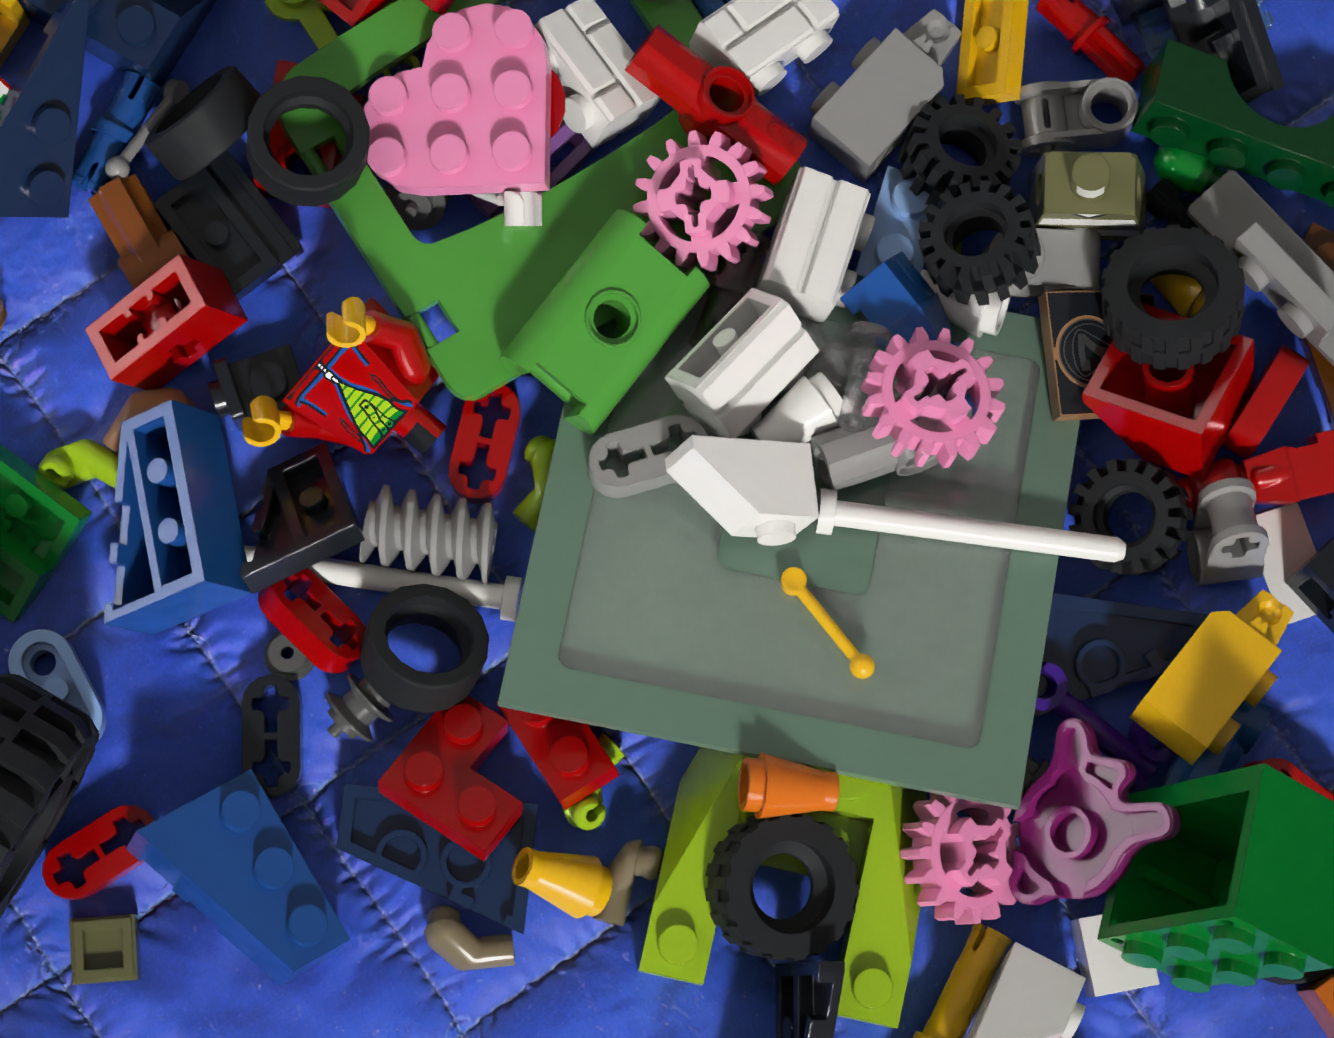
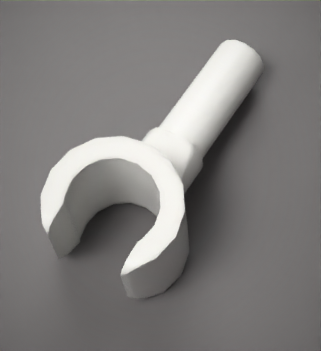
M504 191V193L472 194L498 206H504V226H542V195L539 191Z

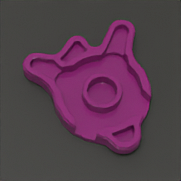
M1068 718L1059 724L1056 731L1055 751L1050 766L1039 779L1031 784L1021 799L1019 809L1015 812L1013 821L1020 822V850L1013 849L1014 866L1009 877V888L1015 899L1023 904L1042 905L1055 898L1083 900L1097 897L1111 890L1127 874L1135 857L1144 847L1171 840L1180 831V816L1172 805L1160 802L1132 803L1130 801L1128 792L1137 777L1135 766L1126 760L1103 756L1098 749L1094 728L1088 721Z

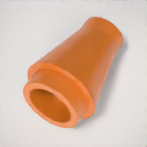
M763 752L759 755L758 759L744 758L741 764L738 780L739 809L741 811L754 812L756 819L815 811L834 812L839 799V776L837 772L822 771Z

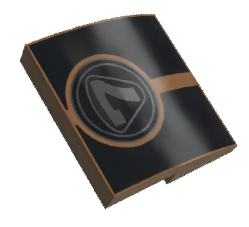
M1101 291L1045 292L1038 298L1052 421L1100 419L1083 402L1082 393L1113 341L1112 336H1107L1104 329ZM1141 293V303L1155 307L1154 295Z

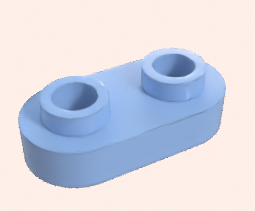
M46 629L29 631L18 638L9 653L8 667L10 674L26 678L87 713L99 731L100 740L107 722L105 708L72 645L58 633ZM51 653L56 659L54 670L48 675H38L35 670L37 658L42 654Z

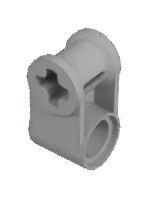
M1112 77L1071 82L1042 81L1021 86L1020 100L1014 101L1016 105L1021 106L1025 139L1021 141L1022 148L1020 153L1026 157L1037 158L1051 151L1071 152L1101 148L1108 149L1117 146L1125 140L1138 112V99L1135 91L1127 82ZM1098 103H1110L1120 111L1122 120L1114 124L1102 123L1094 117L1091 107Z
M1081 227L1036 228L1041 245V256H1036L1039 266L1035 274L1025 271L1028 284L1022 290H1019L1013 283L1008 286L1011 287V297L1039 298L1043 293L1050 291H1100V233L1097 230ZM998 232L982 254L998 246L1003 240V234Z
M1237 477L1218 480L1207 485L1198 495L1193 526L1189 530L1192 532L1187 542L1190 571L1193 581L1197 586L1261 578L1263 575L1264 557L1269 545V538L1266 529L1257 523L1254 512L1257 498L1254 484L1248 479Z

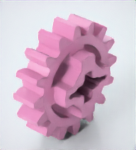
M696 130L690 131L688 147L685 148L670 138L665 141L669 156L664 161L651 155L646 160L655 171L652 179L640 178L635 183L637 187L647 192V200L633 205V212L650 219L641 231V236L650 241L659 240L655 249L668 260L675 256V264L684 269L694 267L698 259L701 268L710 272L716 271L719 255L737 264L741 261L737 248L741 242L757 247L760 243L756 235L751 231L754 224H770L771 217L759 210V202L773 198V191L764 185L756 183L768 171L764 165L757 161L748 162L752 153L751 149L739 141L731 146L730 138L720 132L715 131L708 144L703 134ZM715 161L726 164L734 173L737 182H730L727 179L721 180V170L715 167ZM706 190L711 193L710 200H705ZM701 202L700 212L695 210V205ZM670 220L684 222L685 233L691 236V242L683 240L677 235L670 224Z
M916 327L909 343L899 334H896L888 344L886 352L881 350L876 352L868 367L872 372L867 373L861 384L860 391L869 395L861 411L863 416L879 418V422L872 433L875 439L890 435L895 440L891 455L897 458L908 448L915 451L914 459L918 467H923L929 455H936L942 468H949L956 458L957 452L969 461L977 453L981 446L980 443L988 444L998 428L994 423H997L1005 410L1006 404L994 399L1003 388L1004 382L1001 378H987L986 372L994 360L991 356L975 360L970 355L974 345L972 339H966L958 347L951 344L950 329L943 328L936 340H929L924 328ZM894 376L898 379L895 388L901 395V399L895 402L893 395ZM970 393L972 400L971 419L967 415L971 410V406L965 400V395Z
M930 793V800L916 801L913 804V808L920 819L919 822L904 823L902 828L909 837L913 838L912 847L900 850V857L905 860H912L914 868L904 877L905 883H919L922 887L916 903L920 907L935 906L934 919L938 921L954 920L955 925L980 924L981 920H996L1000 918L999 906L1014 905L1017 901L1009 888V877L1014 866L1013 849L1020 850V846H1017L1015 838L1019 835L1020 823L1010 824L1007 819L1012 809ZM963 811L969 814L970 817L959 818L956 813ZM971 888L974 893L967 896L959 891L960 889Z

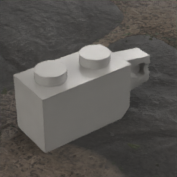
M933 9L904 33H901L895 27L882 43L876 37H873L853 59L851 67L856 71L840 87L834 81L831 82L812 103L809 110L815 115L812 117L809 136L865 183L903 142L921 108L927 102L932 105L934 99L938 97L944 86L943 68L941 66L959 41L962 32L948 21L943 14Z

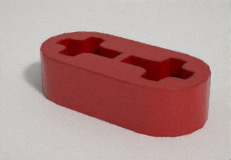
M1282 344L1251 389L1222 445L1245 460L1249 459L1295 389L1310 360Z
M505 385L478 400H465L449 462V479L454 492L459 497L466 498L467 502L471 504H484L485 501L490 502L502 492L506 484L521 423V408L516 394ZM491 398H498L501 400L502 410L509 413L510 416L508 420L498 419L496 421L491 439L482 437L484 429L483 417L479 413H475L477 406L487 407ZM478 449L488 450L486 459L487 469L496 475L493 481L483 480L479 489L469 488L468 477L461 474L460 471L462 467H473Z
M306 568L258 591L257 600L261 611L267 619L316 667L331 674H341L349 670L360 659L362 638L366 626L311 570ZM288 590L297 597L293 602L284 594ZM335 635L343 644L337 647L329 638Z
M122 805L110 810L57 844L48 852L43 862L42 872L46 886L55 895L68 900H83L98 893L145 862L144 860L140 862L125 849L127 847L125 845L118 847L110 853L107 852L104 846L121 835L118 823L126 819L134 825L143 822L146 826L157 819L150 812L135 805ZM95 852L97 853L100 860L83 871L84 878L87 881L84 885L79 887L74 882H60L58 876L66 870L65 863L62 860L65 856L70 854L73 858L82 860Z

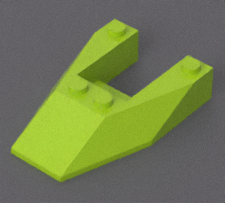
M700 747L681 778L638 972L699 986L704 984L716 928L709 914L712 912L710 903L706 901L705 888H708V876H705L708 863H712L715 855L713 852L719 841H723L729 835L727 831L736 824L746 823L747 818L754 816V812L741 811L738 805V780L741 764L744 758L754 757ZM838 774L839 799L835 811L800 813L812 816L815 822H825L834 829L832 832L838 838H843L849 847L847 852L850 858L855 860L858 871L855 872L856 884H859V897H855L853 909H856L852 921H848L846 924L839 961H845V973L837 1016L887 1028H898L912 963L920 906L916 901L922 890L919 883L906 884L904 877L914 868L912 860H905L900 857V850L912 847L913 838L909 837L902 828L904 823L919 822L920 819L914 811L913 804L916 801L927 800V795L924 791ZM785 853L772 855L760 865L809 877L807 869L796 857Z

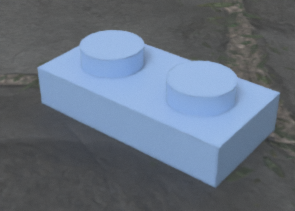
M887 167L873 212V216H875L874 225L863 252H861L856 268L857 278L855 285L881 263L903 251L919 273L923 269L925 261L918 242L921 239L918 229L920 221L928 222L925 211L929 206L925 203L930 195L923 191L916 197L909 189L915 178L903 180L900 169ZM941 201L937 204L938 208H941Z

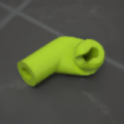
M545 435L534 437L526 445L524 458L530 462L535 487L512 512L523 525L534 533L537 527L556 440Z

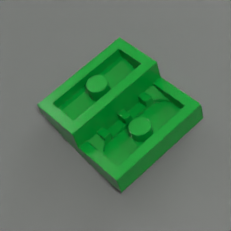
M0 443V614L12 623H15L23 616L57 570L90 518L92 511Z

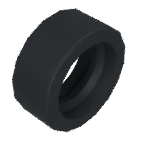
M227 66L203 81L177 103L147 135L144 144L175 179L183 181L208 166L243 136L248 130V117L261 95L236 66Z
M297 76L277 82L258 98L248 117L246 157L254 178L270 195L291 205L317 207L339 200L357 184L367 163L370 126L362 105L345 87L324 77ZM299 108L318 109L333 116L341 124L346 137L345 153L339 164L330 171L316 176L296 174L283 168L274 159L269 145L270 131L279 117L286 112Z
M429 584L403 586L384 596L372 612L362 638L360 662L366 680L382 698L401 709L421 713L448 710L466 699L476 684L487 659L489 635L482 616L467 599L444 587ZM417 623L432 626L446 634L458 647L461 655L460 663L457 668L449 672L433 674L417 671L401 662L393 653L388 644V634L399 625Z

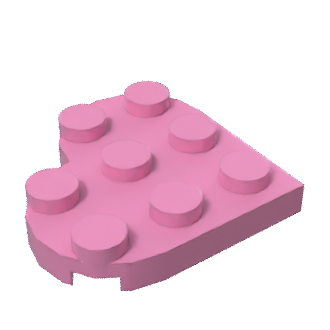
M484 3L461 9L457 13L443 14L433 25L432 37L427 43L422 67L398 72L394 76L381 77L371 85L368 94L369 100L363 108L370 126L367 162L379 178L393 185L401 193L420 196L504 193V191H550L552 68L548 47L527 13L519 9H512L509 6Z

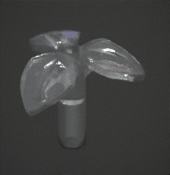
M868 321L855 322L847 330V334L855 348L840 342L832 341L819 349V352L806 365L803 375L809 380L821 372L831 383L847 378L838 423L841 428L850 432L859 431L864 426L866 416L862 415L861 409L869 395L860 391L867 373L872 372L868 367L876 352L887 348L893 337V333L888 328ZM896 376L893 379L894 398L900 396V393L895 388L898 382Z

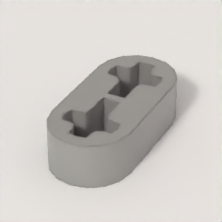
M684 415L668 416L609 433L599 438L591 448L588 459L589 480L594 489L602 495L611 498L628 497L676 483L677 481L666 472L665 458L673 451L658 455L653 454L665 451L668 448L669 437L678 436L681 443H683L691 435L707 436V433L702 424L694 418ZM617 453L621 462L642 458L628 464L627 476L617 478L613 469L602 470L607 465V456L609 454Z

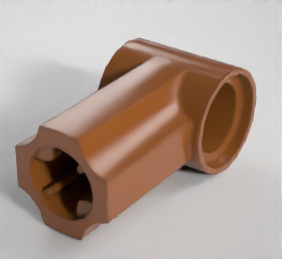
M136 174L125 178L118 177L99 187L98 192L88 199L120 255L117 261L133 290L178 254L188 257L173 229L168 231L157 213L158 210L153 205L150 195L144 185H141Z

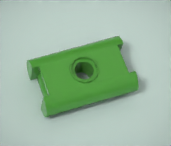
M623 209L615 211L499 357L501 364L514 377L530 372L569 405L571 410L564 419L589 435H593L710 286L708 279L696 266L680 271L639 234L647 224L639 217ZM598 306L610 309L615 315L617 325L612 338L604 337L595 328L593 321L594 312Z

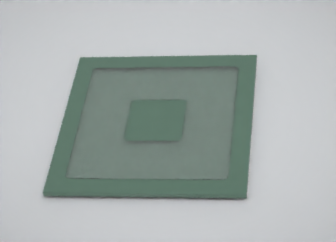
M724 257L719 259L716 271L701 270L710 284L707 291L593 435L580 431L564 419L571 410V407L565 402L563 404L499 694L498 706L758 758L763 752L822 771L837 772L839 775L1018 810L1023 790L1059 555L838 526L833 527L831 535L814 533V522L799 532L794 541L783 545L767 546L759 544L757 537L731 536L678 482L622 498L604 496L594 489L588 476V459L592 446L599 438L609 433L668 416L684 415L691 417L683 406L684 402L677 397L665 380V377L751 288H756L764 264L740 259V262L734 264ZM835 305L824 322H815L797 315L802 323L801 327L808 332L819 349V352L804 367L803 376L809 380L821 372L835 387L849 411L847 416L838 421L840 427L868 418L862 415L861 409L869 395L860 391L861 384L867 373L872 372L868 367L878 350L886 352V347L876 339L878 336L873 325L862 312L853 316L846 306L842 308ZM1007 312L997 336L983 332L980 338L949 322L953 333L951 342L959 341L962 343L968 338L972 339L974 345L970 354L975 360L985 356H991L994 360L986 372L987 378L1003 379L1004 386L994 399L1006 405L997 423H994L998 427L987 445L980 443L981 446L977 453L969 461L957 452V456L949 468H942L939 463L925 471L908 476L897 475L896 471L837 491V500L1063 530L1080 420L1052 421L1040 318ZM616 320L601 328L598 332L606 338H612L616 331ZM896 376L893 379L894 398L900 396V393L895 388L898 382ZM790 389L781 391L761 412L762 418ZM972 407L969 413L967 414L970 419L972 416ZM706 431L707 436L720 437ZM751 432L737 437L741 439H754ZM678 436L669 437L668 448L653 455L674 451L682 442ZM811 449L816 494L818 496L820 488L828 489V487L823 485L815 467V460ZM617 453L609 454L607 456V465L602 470L613 469L617 478L627 476L628 464L642 458L622 462ZM797 567L805 572L807 576L806 587L856 649L860 653L868 654L873 658L875 671L870 677L860 679L852 675L849 659L798 596L788 595L782 590L780 580L782 573L786 569Z

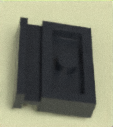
M227 150L206 168L183 180L153 202L158 213L169 227L173 229L176 236L195 260L222 269L238 301L282 269L281 266L294 256L298 257L304 252L297 238Z

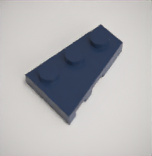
M344 783L336 848L524 935L529 890L515 885L512 881L511 872L518 853L525 847L534 849L539 805L523 803V814L484 862L379 793V787Z

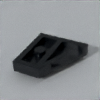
M326 442L267 470L262 489L264 501L259 510L256 511L251 529L253 536L257 540L252 561L242 562L240 574L251 593L254 594L365 540L338 465Z
M845 961L775 964L776 1038H834L845 973Z

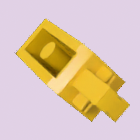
M1265 590L1260 591L1236 614L1229 610L1211 612L1129 718L1190 765H1193L1206 749L1218 756L1241 726L1231 718L1234 712L1244 700L1252 707H1255L1277 680L1278 676L1268 668L1282 652L1277 647V644L1294 612Z

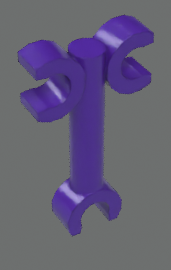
M1042 662L1041 674L1047 678L1048 689L1042 697H1037L1035 710H1051L1062 720L1077 718L1088 721L1094 728L1098 748L1110 758L1126 760L1135 766L1137 777L1128 795L1146 790L1145 781L1154 774L1158 766L1157 762L1168 761L1176 756V753L1162 742L1157 747L1152 748L1148 740L1149 732L1135 721L1129 727L1127 739L1067 691V677L1061 668L1056 664Z

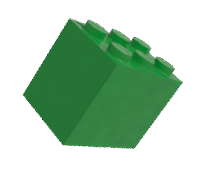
M1265 763L1129 794V799L1132 803L1160 802L1172 805L1179 813L1181 827L1177 836L1171 840L1144 847L1135 857L1127 874L1107 892L1097 940L1121 951V958L1127 963L1143 968H1156L1171 976V983L1174 986L1196 993H1206L1210 991L1211 986L1228 983L1237 986H1253L1256 984L1257 979L1270 977L1297 980L1303 978L1304 972L1334 968V801Z

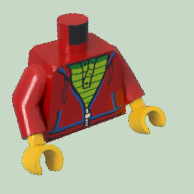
M354 296L342 302V316L334 312L326 314V336L331 344L282 400L287 404L283 407L282 411L278 410L277 402L267 395H260L250 404L252 417H244L241 420L244 439L253 446H269L275 443L282 433L286 437L319 439L353 447L363 454H373L387 437L395 431L423 455L447 427L419 403L439 376L431 364L417 326L412 322L390 316L372 297L364 304L359 297Z

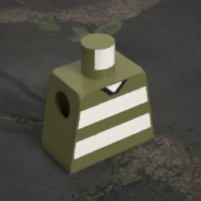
M1046 152L1028 176L1027 207L1031 210L1036 228H1089L1097 230L1102 241H1124L1132 235L1136 237L1142 234L1143 230L1146 229L1147 177L1137 154L1130 152Z

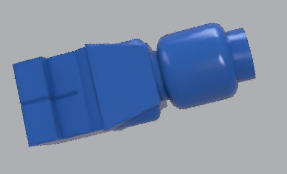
M903 251L881 263L840 297V300L853 316L859 312L865 315L875 329V333L878 336L876 339L886 348L892 337L896 334H899L909 343L916 327H923L928 334L929 340H936L943 328L950 329L951 336L953 335L938 293L933 291ZM952 341L951 344L959 347L961 342ZM968 393L965 395V400L972 407L971 396Z

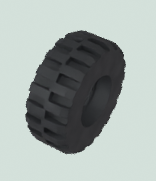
M0 674V918L26 880L27 875L62 819L85 775L86 768L96 750L95 745L99 740V731L87 713L16 674Z

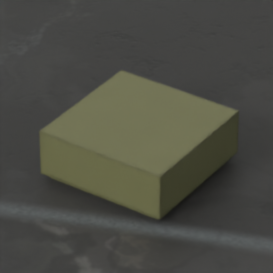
M137 914L69 919L72 985L141 980Z

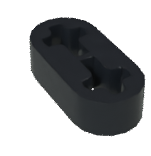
M266 675L251 682L243 694L242 772L245 773L251 769L268 799L274 800L287 797L293 793L302 781L304 770L303 704L300 693L290 681L282 676ZM277 688V692L282 699L290 700L289 709L278 712L277 732L268 733L267 716L264 712L255 710L256 701H262L267 698L268 689ZM268 742H277L279 760L290 764L291 767L289 774L279 776L278 786L268 787L267 779L256 775L255 772L256 765L267 763Z

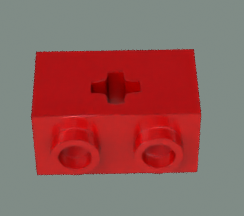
M178 254L86 327L85 330L110 380L142 390H150L164 387L247 322L248 318L222 269Z

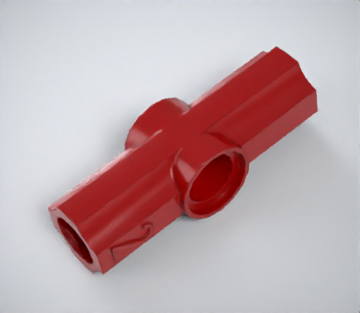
M657 25L626 65L625 71L678 111L679 122L688 136L690 131L696 130L706 137L709 144L710 138L717 131L730 138L731 146L739 141L752 150L748 162L757 161L764 165L768 172L763 177L774 186L786 175L808 145L806 144L808 141L806 138L755 100V90L751 81L743 72L729 66L714 68L660 25Z

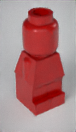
M1334 429L1316 433L1306 438L1307 446L1294 448L1286 447L1285 445L1238 464L1229 458L1214 460L1203 480L1185 474V477L1179 478L1176 483L1179 487L1185 488L1190 497L1185 500L1186 507L1193 509V514L1195 515L1198 495L1202 489L1215 481L1237 477L1248 479L1254 484L1257 496L1255 504L1292 505L1303 500L1333 494Z

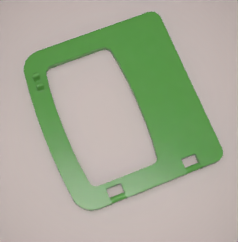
M397 0L341 34L294 66L286 74L284 80L297 76L324 77L345 87L353 94L373 78L425 47L432 37L433 25L441 15L420 0ZM455 0L446 13H457L461 9L484 3L501 5L509 0ZM629 0L650 33L657 25H660L690 49L689 42L699 22L703 20L691 0H657L655 2ZM299 108L286 112L278 118L284 135L312 175L316 176L328 172L316 150L333 141L342 156L344 155L346 137L341 124L333 116L318 109ZM672 110L656 124L609 155L550 188V191L541 193L542 226H504V213L473 228L435 243H423L412 235L367 164L357 184L339 200L329 202V205L402 319L412 322L417 326L431 364L447 389L455 397L462 400L475 401L517 378L501 364L499 360L500 355L615 211L623 209L639 217L645 223L650 221L648 217H643L633 212L634 204L647 200V192L635 185L636 180L640 178L652 179L655 171L646 160L651 155L664 161L669 156L665 141L671 138L685 148L688 147V135L679 122L678 111ZM715 161V167L721 170V180L727 179L730 182H737L734 173L726 164ZM798 161L793 164L786 175L775 186L764 177L756 182L771 189L774 196L767 201L759 202V210L770 216L771 221L770 224H754L751 231L756 237L776 227L789 185L801 167ZM706 190L705 200H710L711 193ZM701 202L696 203L695 210L699 212ZM670 220V224L677 235L683 240L691 242V236L685 233L684 222ZM644 238V239H645L649 244H651L654 248H655L657 242L659 241V240L650 241V240ZM741 242V243L737 246V248L742 247V246L745 245L746 243ZM719 255L718 260L723 258V256ZM675 256L669 259L680 271L687 270L675 264ZM697 259L694 267L696 266L701 271L703 268H701ZM436 304L439 305L456 332L441 342L437 341L421 316L422 312ZM598 306L594 312L593 321L597 331L616 320L611 310L604 306Z

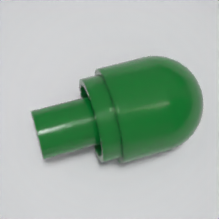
M1159 145L1153 158L1154 169L1158 177L1170 180L1187 194L1192 192L1199 196L1203 188L1209 189L1228 172L1214 165L1208 160V157L1178 148H1166Z

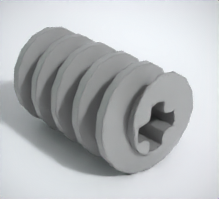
M384 484L375 501H370L362 530L365 540L360 543V562H367L373 550L377 547L381 565L390 567L395 562L400 551H403L407 570L414 572L418 570L423 559L428 555L433 575H442L449 562L454 560L457 578L466 580L475 565L479 564L482 581L484 584H487L491 574L498 522H495L492 503L485 501L477 517L471 518L466 498L460 497L451 514L444 512L441 494L434 493L426 509H419L416 489L409 488L401 504L396 505L393 501L391 485Z

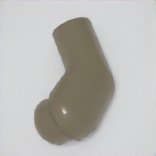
M643 839L630 840L624 844L607 866L613 876V887L609 901L602 912L592 919L612 925L624 926L636 876L647 880H654L659 875L663 860V851L660 847L644 845Z
M450 905L437 906L428 913L426 919L427 926L424 929L425 939L429 947L455 969L468 971L515 966L512 933L477 937L461 923L460 911Z

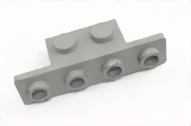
M1229 170L1189 206L1187 215L1200 229L1204 230L1205 234L1211 237L1217 236L1224 241V246L1229 251H1234L1238 257L1239 268H1243L1245 284L1255 292L1261 291L1278 309L1277 314L1285 326L1299 338H1306L1334 367V272L1236 171Z

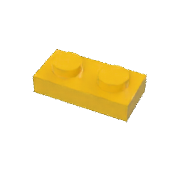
M965 0L956 94L964 95L965 105L970 106L974 97L985 101L983 106L1020 100L1029 0Z

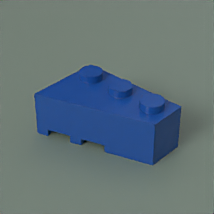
M171 399L121 422L114 503L122 505L119 543H110L109 563L117 565L114 604H105L103 624L154 635L252 594L240 574L242 562H247L221 421L218 414Z
M251 769L140 828L134 833L125 848L140 862L144 860L173 886L172 891L186 903L190 901L220 928L218 932L279 986L335 955L350 940V937Z

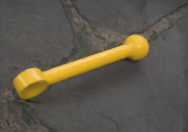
M797 567L786 569L782 573L780 580L782 590L788 595L798 596L849 659L852 675L860 679L870 677L875 671L873 658L868 654L860 653L809 591L806 587L807 576L805 572Z

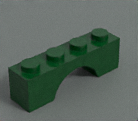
M1168 39L1145 70L1138 98V112L1133 120L1131 132L1151 138L1156 144L1166 148H1178L1208 157V160L1220 168L1236 169L1266 180L1275 188L1296 191L1326 202L1328 206L1334 209V114L1327 120L1308 127H1289L1274 123L1255 112L1238 94L1230 77L1227 60Z

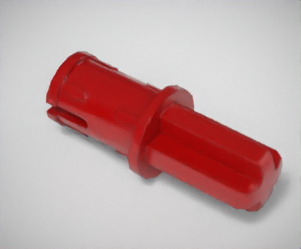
M1040 0L1036 5L1035 10L1073 45L1071 52L1075 56L1083 52L1108 77L1119 78L1131 86L1146 68L1144 62L1107 28L1110 18L1106 15L1099 17L1082 0Z

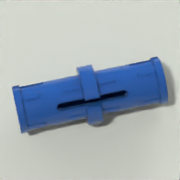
M132 71L125 72L124 79L104 117H96L90 128L94 136L73 173L72 185L85 193L89 188L92 190L91 196L98 192L99 187L112 181L105 171L107 160L122 153L141 128L156 97H159L162 91L156 83L144 77L142 82L138 81L140 77L138 73Z

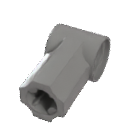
M901 395L894 398L895 402L901 399ZM878 417L862 419L814 436L811 440L815 467L823 485H826L831 490L839 491L896 471L897 475L900 476L913 475L939 464L936 455H929L923 467H918L914 459L915 451L908 448L897 458L891 455L895 440L890 435L880 439H875L872 436L879 422Z

